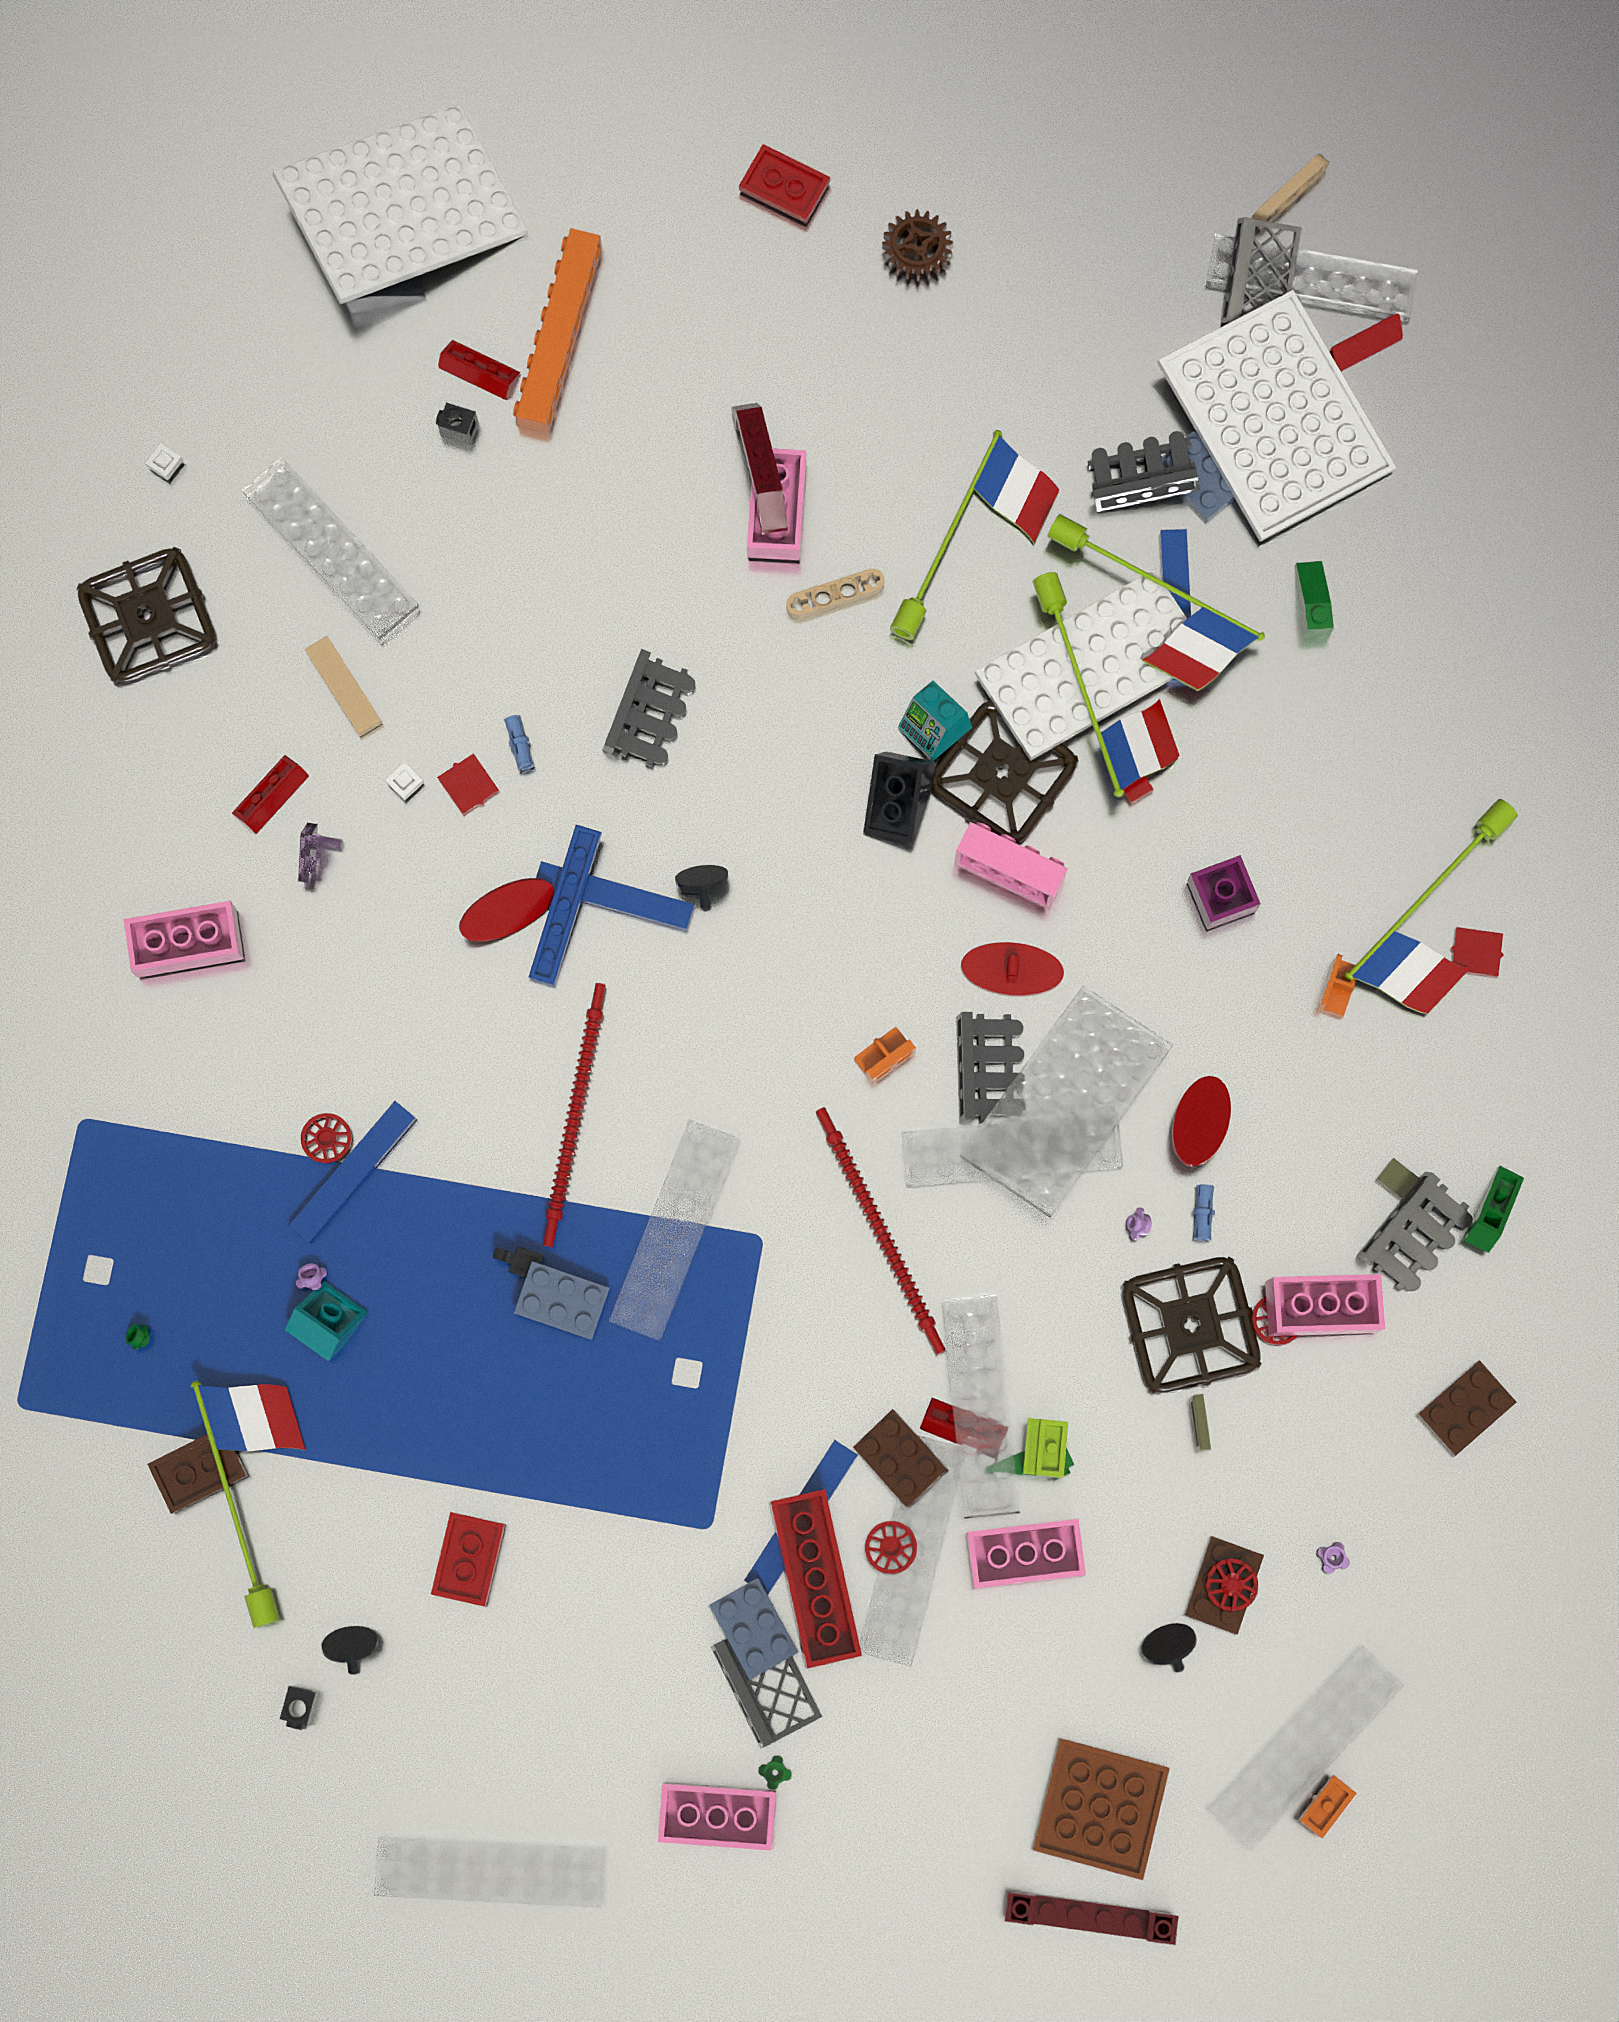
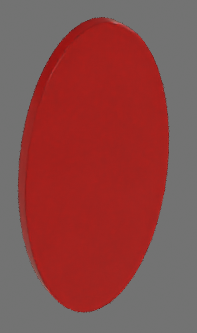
M526 878L504 884L488 892L474 902L463 914L459 923L460 933L471 941H489L510 935L524 928L543 914L551 904L554 896L552 884L541 878Z
M997 942L981 945L966 953L961 961V970L970 982L984 990L1002 995L1030 996L1041 994L1055 988L1064 976L1063 966L1055 956L1035 946L1022 943Z
M1205 1076L1195 1081L1184 1093L1177 1107L1173 1120L1172 1142L1178 1159L1187 1166H1200L1210 1160L1218 1151L1226 1136L1231 1117V1100L1226 1085L1217 1077Z

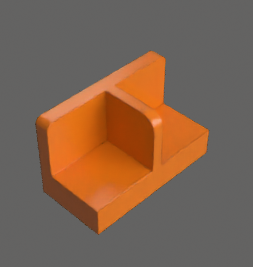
M1337 954L1333 959L1317 1010L1343 1018L1356 979L1346 980L1344 974L1346 971L1349 972L1355 965L1343 961V955Z
M894 1027L881 1038H875L873 1044L854 1057V1061L870 1082L874 1084L916 1052V1047L910 1039L906 1040L897 1027Z
M1332 1775L1320 1792L1312 1797L1313 1801L1298 1820L1314 1832L1313 1834L1323 1839L1357 1793L1335 1775Z

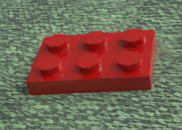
M762 144L740 182L739 190L807 223L830 183V176Z
M450 1512L431 1595L486 1607L505 1524Z

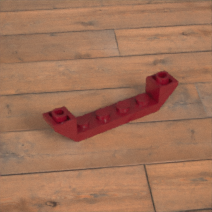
M758 403L732 406L731 410L736 430L740 431L757 500V516L761 533L768 534L788 530L783 489L762 406Z
M1008 1892L1004 1921L1081 1930L1176 1945L1179 1916L1119 1905L1040 1894Z

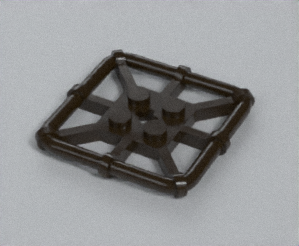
M177 547L163 549L132 562H129V560L122 562V566L90 577L83 583H79L76 588L78 600L90 630L88 632L90 640L94 641L103 667L110 680L117 684L135 679L160 668H163V670L168 669L171 664L202 653L209 649L210 646L213 647L216 639H214V628L202 600L204 597L202 590L198 589L188 561L184 554L181 553V549ZM166 560L156 582L139 588L134 572ZM177 563L188 592L168 599L164 586L174 565ZM127 575L132 591L114 597L94 589V587ZM91 596L113 605L118 619L99 626L89 597ZM189 602L193 603L204 633L178 623L172 609ZM145 608L148 612L152 611L150 618L147 620L139 618L142 615V610ZM123 629L127 642L114 666L104 636ZM177 631L200 642L165 655L159 637ZM152 640L158 658L124 671L134 648Z
M986 699V702L979 706L970 718L972 729L951 745L936 764L931 790L938 797L966 815L965 819L971 822L973 820L976 823H983L992 829L991 832L999 836L1006 834L1016 840L1015 843L1019 845V842L1023 841L1030 834L1046 810L1051 809L1055 804L1054 799L1074 773L1076 764L1079 763L1078 756L1074 755L1068 747L1061 743L1052 748V750L1063 758L1042 762L1030 761L1022 753L1023 749L1020 744L1014 748L1000 738L996 712L999 713L991 699ZM988 713L993 741L982 753L966 741ZM960 749L977 760L974 767L967 774L941 777ZM998 767H1007V772L1010 775L999 778L997 777L998 771L996 769ZM1064 767L1045 795L1028 785L1037 771ZM971 783L983 793L971 807L945 789L944 786ZM1021 792H1024L1037 801L1038 805L1017 831L1012 805ZM989 797L1005 807L1009 832L979 812Z
M1230 1256L1228 1258L1215 1257L1185 1265H1180V1263L1173 1264L1172 1268L1138 1275L1128 1281L1125 1280L1122 1284L1123 1301L1132 1333L1130 1340L1135 1345L1143 1380L1149 1388L1148 1391L1152 1394H1155V1392L1159 1394L1170 1393L1200 1385L1208 1387L1213 1382L1247 1375L1255 1369L1259 1370L1262 1363L1260 1362L1261 1353L1251 1317L1253 1310L1252 1307L1248 1306L1240 1271L1234 1263V1259ZM1221 1268L1207 1293L1189 1297L1184 1276ZM1228 1272L1238 1310L1218 1315L1214 1294ZM1175 1278L1181 1299L1163 1303L1139 1288V1286ZM1133 1294L1159 1309L1163 1328L1142 1332ZM1192 1317L1193 1321L1199 1322V1326L1195 1328L1196 1332L1185 1329L1184 1324L1188 1322L1187 1318ZM1241 1318L1250 1355L1224 1339L1220 1322ZM1166 1335L1170 1355L1156 1378H1154L1145 1340ZM1221 1347L1244 1361L1245 1364L1208 1372L1203 1351ZM1195 1353L1200 1374L1161 1383L1176 1357Z

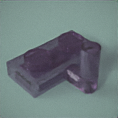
M307 822L300 834L298 882L309 883L312 876L318 873L320 859L316 858V850L318 851L320 846L341 850L343 839L321 836L317 834L318 824Z

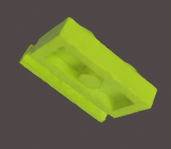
M1028 1418L1023 1474L1064 1478L1068 1434L1067 1421Z

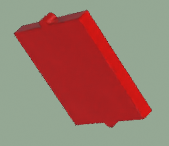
M474 753L458 764L453 763L452 768L437 777L463 815L478 805L483 806L484 801L499 792V789Z
M1456 927L1454 946L1451 947L1453 952L1452 962L1470 968L1467 972L1470 974L1498 977L1500 959L1504 956L1501 952L1503 933Z

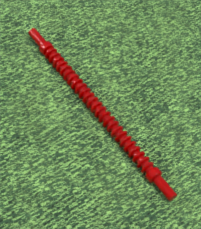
M595 983L591 1008L587 1009L586 1012L588 1021L584 1024L587 1028L583 1029L585 1036L581 1037L584 1043L580 1044L582 1051H579L578 1054L581 1058L577 1059L579 1066L575 1067L578 1073L574 1074L576 1081L572 1082L575 1088L571 1089L573 1096L569 1097L572 1103L568 1104L570 1111L566 1112L569 1118L565 1119L567 1126L563 1127L566 1133L562 1134L564 1141H561L560 1144L563 1147L559 1149L561 1156L557 1157L560 1162L556 1164L558 1171L554 1172L557 1177L553 1179L555 1186L551 1187L554 1192L549 1195L552 1201L548 1202L550 1209L546 1210L545 1215L548 1219L543 1240V1246L553 1248L558 1221H561L563 1217L561 1208L565 1206L562 1204V1201L566 1200L564 1193L568 1192L565 1186L569 1185L567 1178L571 1176L568 1171L572 1170L570 1163L574 1161L571 1158L572 1155H575L573 1147H577L574 1141L578 1139L576 1132H580L577 1126L581 1124L579 1117H583L580 1111L584 1109L582 1103L586 1102L583 1096L587 1095L585 1088L589 1087L586 1081L590 1080L588 1073L592 1072L589 1068L590 1065H593L591 1058L595 1057L592 1051L596 1050L594 1043L598 1042L595 1036L599 1035L597 1028H600L601 1025L598 1022L602 1021L603 1018L601 1008L606 985L602 983Z
M825 1107L817 1110L816 1114L827 1134L825 1139L828 1145L833 1146L831 1151L836 1152L835 1158L840 1160L838 1165L843 1166L842 1172L847 1174L845 1179L850 1180L848 1185L853 1186L852 1193L857 1194L855 1199L860 1200L859 1207L864 1208L862 1213L867 1214L866 1221L871 1222L869 1227L874 1228L873 1235L878 1236L876 1241L881 1242L880 1249L885 1250L883 1255H887V1263L892 1264L890 1269L895 1270L893 1276L899 1278L898 1284H902L900 1290L906 1292L905 1298H909L907 1304L912 1305V1312H916L914 1318L919 1319L918 1326L920 1330L925 1331L936 1355L943 1353L946 1349L934 1327L936 1322L933 1316L928 1315L930 1310L925 1309L926 1303L921 1301L923 1296L918 1295L919 1289L914 1287L916 1282L911 1281L912 1275L907 1273L909 1268L904 1267L905 1261L900 1259L902 1254L897 1253L898 1247L893 1245L895 1240L890 1239L892 1234L890 1232L887 1233L886 1229H888V1226L883 1225L885 1220L883 1218L880 1219L881 1212L876 1211L878 1206L873 1205L874 1198L869 1197L871 1192L866 1191L867 1184L862 1183L864 1178L859 1177L860 1170L855 1169L857 1164L852 1163L854 1157L848 1155L850 1153L849 1149H845L847 1143L842 1142L844 1137L841 1131L836 1130Z

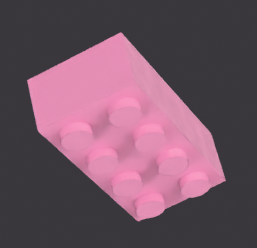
M772 448L783 489L788 530L768 534L761 533L757 516V500L753 484L751 483L747 554L748 558L800 561L807 463L806 450Z
M970 822L956 850L954 863L1051 909L1068 868L1064 867V863L1054 857L1048 859L1039 855L1040 852L1034 847L1026 845L1024 848L1016 844V840L1006 834L999 836L991 832L992 829L983 823L977 822V824Z
M231 901L124 919L130 968L137 978L244 959L237 911Z
M1381 1274L1272 1277L1265 1281L1269 1336L1377 1333L1385 1330Z
M1079 1519L966 1533L973 1589L1086 1575Z
M663 1783L658 1842L772 1851L776 1791Z

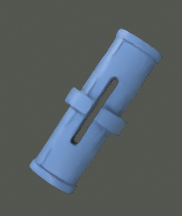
M509 716L504 719L510 738L508 742L509 747L513 749L518 770L530 769L534 766L528 746L530 744L529 737L525 735L521 716Z
M1200 1184L1196 1185V1208L1193 1209V1215L1195 1216L1194 1240L1211 1241L1212 1217L1215 1216V1210H1213L1214 1186Z

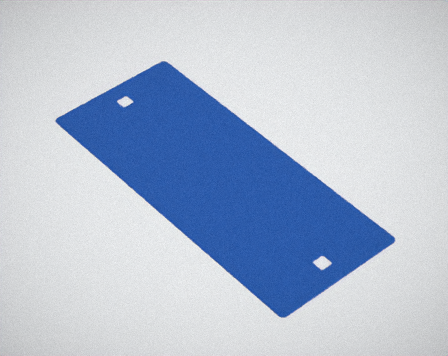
M84 1119L78 1124L17 1397L18 1405L22 1409L196 1440L206 1435L207 1431L194 1387H190L193 1381H199L201 1383L200 1386L225 1388L260 1384L280 1385L287 1387L306 1451L292 1448L258 1450L261 1452L697 1529H707L713 1524L763 1247L762 1239L757 1234L562 1201L565 1207L561 1208L563 1217L561 1221H558L553 1248L543 1246V1240L548 1220L545 1215L546 1210L550 1209L548 1202L552 1201L551 1198L374 1168L310 1244L288 1225L342 1162L318 1163L308 1156L94 1119ZM519 1246L544 1255L541 1261L542 1265L609 1287L610 1289L592 1340L514 1314L525 1278L508 1272L511 1264L494 1259L495 1249L500 1248L515 1254L516 1248ZM88 1255L113 1259L114 1262L108 1285L83 1281ZM310 1263L316 1264L319 1268L323 1267L326 1269L327 1275L322 1278L321 1283L325 1281L368 1312L344 1347L330 1361H327L285 1331L294 1309L314 1291L307 1287L300 1289L296 1286L300 1268ZM133 1324L147 1325L150 1332V1340L145 1347L133 1350L132 1346L126 1343L127 1331ZM677 1358L702 1362L698 1388L672 1384Z

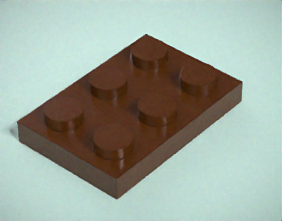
M1478 1360L1416 1415L1455 1457L1517 1402L1484 1364Z
M894 1409L853 1446L890 1490L909 1509L949 1471Z
M208 1434L147 1464L171 1514L223 1489ZM218 1450L228 1485L248 1476L236 1451Z
M1210 1536L1183 1616L1238 1635L1246 1608L1236 1612H1229L1215 1606L1206 1592V1577L1209 1570L1217 1562L1230 1558L1246 1562L1258 1575L1264 1555ZM1231 1563L1235 1573L1242 1567L1240 1564ZM1227 1564L1220 1566L1225 1575L1230 1574ZM1246 1568L1239 1574L1242 1580L1250 1575ZM1217 1569L1211 1579H1222ZM1253 1578L1244 1584L1253 1588ZM1210 1583L1211 1591L1221 1589L1220 1583ZM1243 1588L1241 1594L1250 1599L1252 1592ZM1223 1592L1213 1594L1219 1603H1221ZM1227 1596L1224 1606H1232V1596ZM1237 1596L1236 1607L1246 1603Z

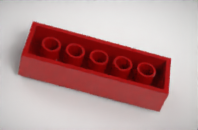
M823 1489L770 1501L769 1506L805 1668L808 1669L862 1656L826 1490Z

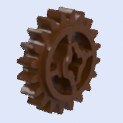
M916 209L914 217H911L908 211H905L904 220L896 216V225L889 223V232L886 231L883 234L885 241L882 242V249L886 250L884 252V259H890L888 267L893 268L897 266V275L906 271L907 280L911 277V274H915L917 281L920 280L921 274L930 279V271L937 275L940 274L939 265L946 268L947 259L952 257V251L950 250L953 248V241L950 240L952 232L945 231L947 223L938 224V215L933 217V219H929V211H926L924 216L921 217L918 209ZM907 232L908 237L903 240V244L897 245L900 237ZM938 245L937 251L928 258L927 254L932 251V246Z

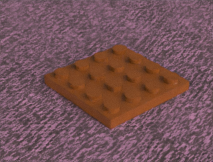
M1059 1738L1032 1850L1143 1880L1170 1768Z

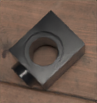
M446 402L444 410H439L436 418V425L440 435L470 444L478 424L476 411ZM454 419H459L462 421L457 426L449 425L450 422Z
M288 1686L280 1720L287 1721L286 1727L302 1730L303 1725L311 1726L320 1692L297 1686ZM298 1700L302 1701L306 1707L305 1713L301 1717L296 1716L292 1709L294 1703Z

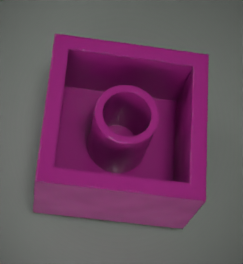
M1241 855L1193 872L1187 880L1207 930L1254 913L1261 905Z

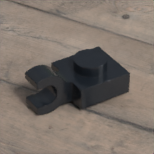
M517 1246L515 1254L496 1248L493 1258L511 1264L508 1272L526 1278L531 1261L541 1264L544 1255Z

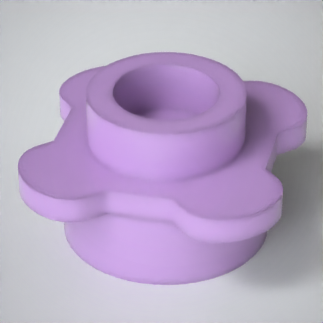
M1138 1207L1134 1214L1128 1216L1126 1221L1127 1228L1131 1231V1239L1137 1240L1139 1235H1147L1152 1226L1151 1217L1148 1214H1144V1209Z
M312 1263L302 1266L298 1272L299 1279L296 1281V1286L300 1289L304 1287L312 1290L319 1289L322 1278L327 1275L326 1269L323 1267L319 1268L316 1264Z
M1335 1542L1331 1547H1321L1318 1550V1556L1323 1560V1570L1326 1573L1331 1574L1335 1569H1346L1350 1565V1560L1346 1558L1343 1543ZM1335 1555L1336 1560H1332L1331 1556Z

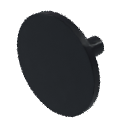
M718 865L694 866L679 872L675 876V883L681 888L682 895L699 896L700 907L708 908L711 906L709 888L725 882L729 877L728 870Z
M1167 1624L1157 1628L1145 1638L1142 1644V1653L1144 1658L1152 1664H1172L1175 1672H1182L1185 1668L1182 1659L1193 1651L1197 1643V1637L1194 1630L1186 1624Z
M347 1626L328 1634L322 1641L321 1649L327 1659L334 1662L347 1663L348 1673L354 1675L359 1672L358 1660L366 1658L375 1651L378 1639L376 1633L367 1627Z

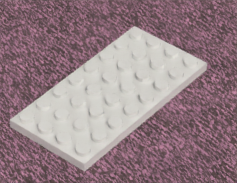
M1155 569L1148 572L1161 580ZM1143 576L1063 621L1097 722L1174 679L1143 662L1142 659L1156 651L1187 617L1169 590ZM1058 624L975 671V676L1030 761L1093 725Z

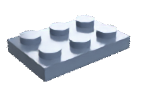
M1193 431L1185 440L1190 439L1192 448H1188L1187 453L1189 462L1195 461L1200 491L1181 495L1207 522L1235 498L1201 438ZM1171 452L1166 453L1162 457L1164 468L1174 466Z
M531 1261L514 1314L592 1340L610 1288Z
M758 1578L708 1605L748 1680L798 1653Z

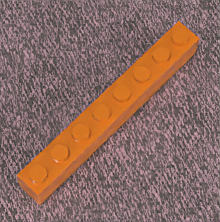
M570 228L568 237L564 236L562 240L561 252H563L561 260H557L555 264L554 275H557L555 283H550L547 298L550 300L548 307L544 306L542 309L541 322L543 324L541 330H537L535 333L534 345H536L534 354L530 353L528 357L527 369H529L527 378L523 377L521 381V399L516 401L514 405L513 416H516L519 427L544 433L549 431L602 248L601 237L598 234Z

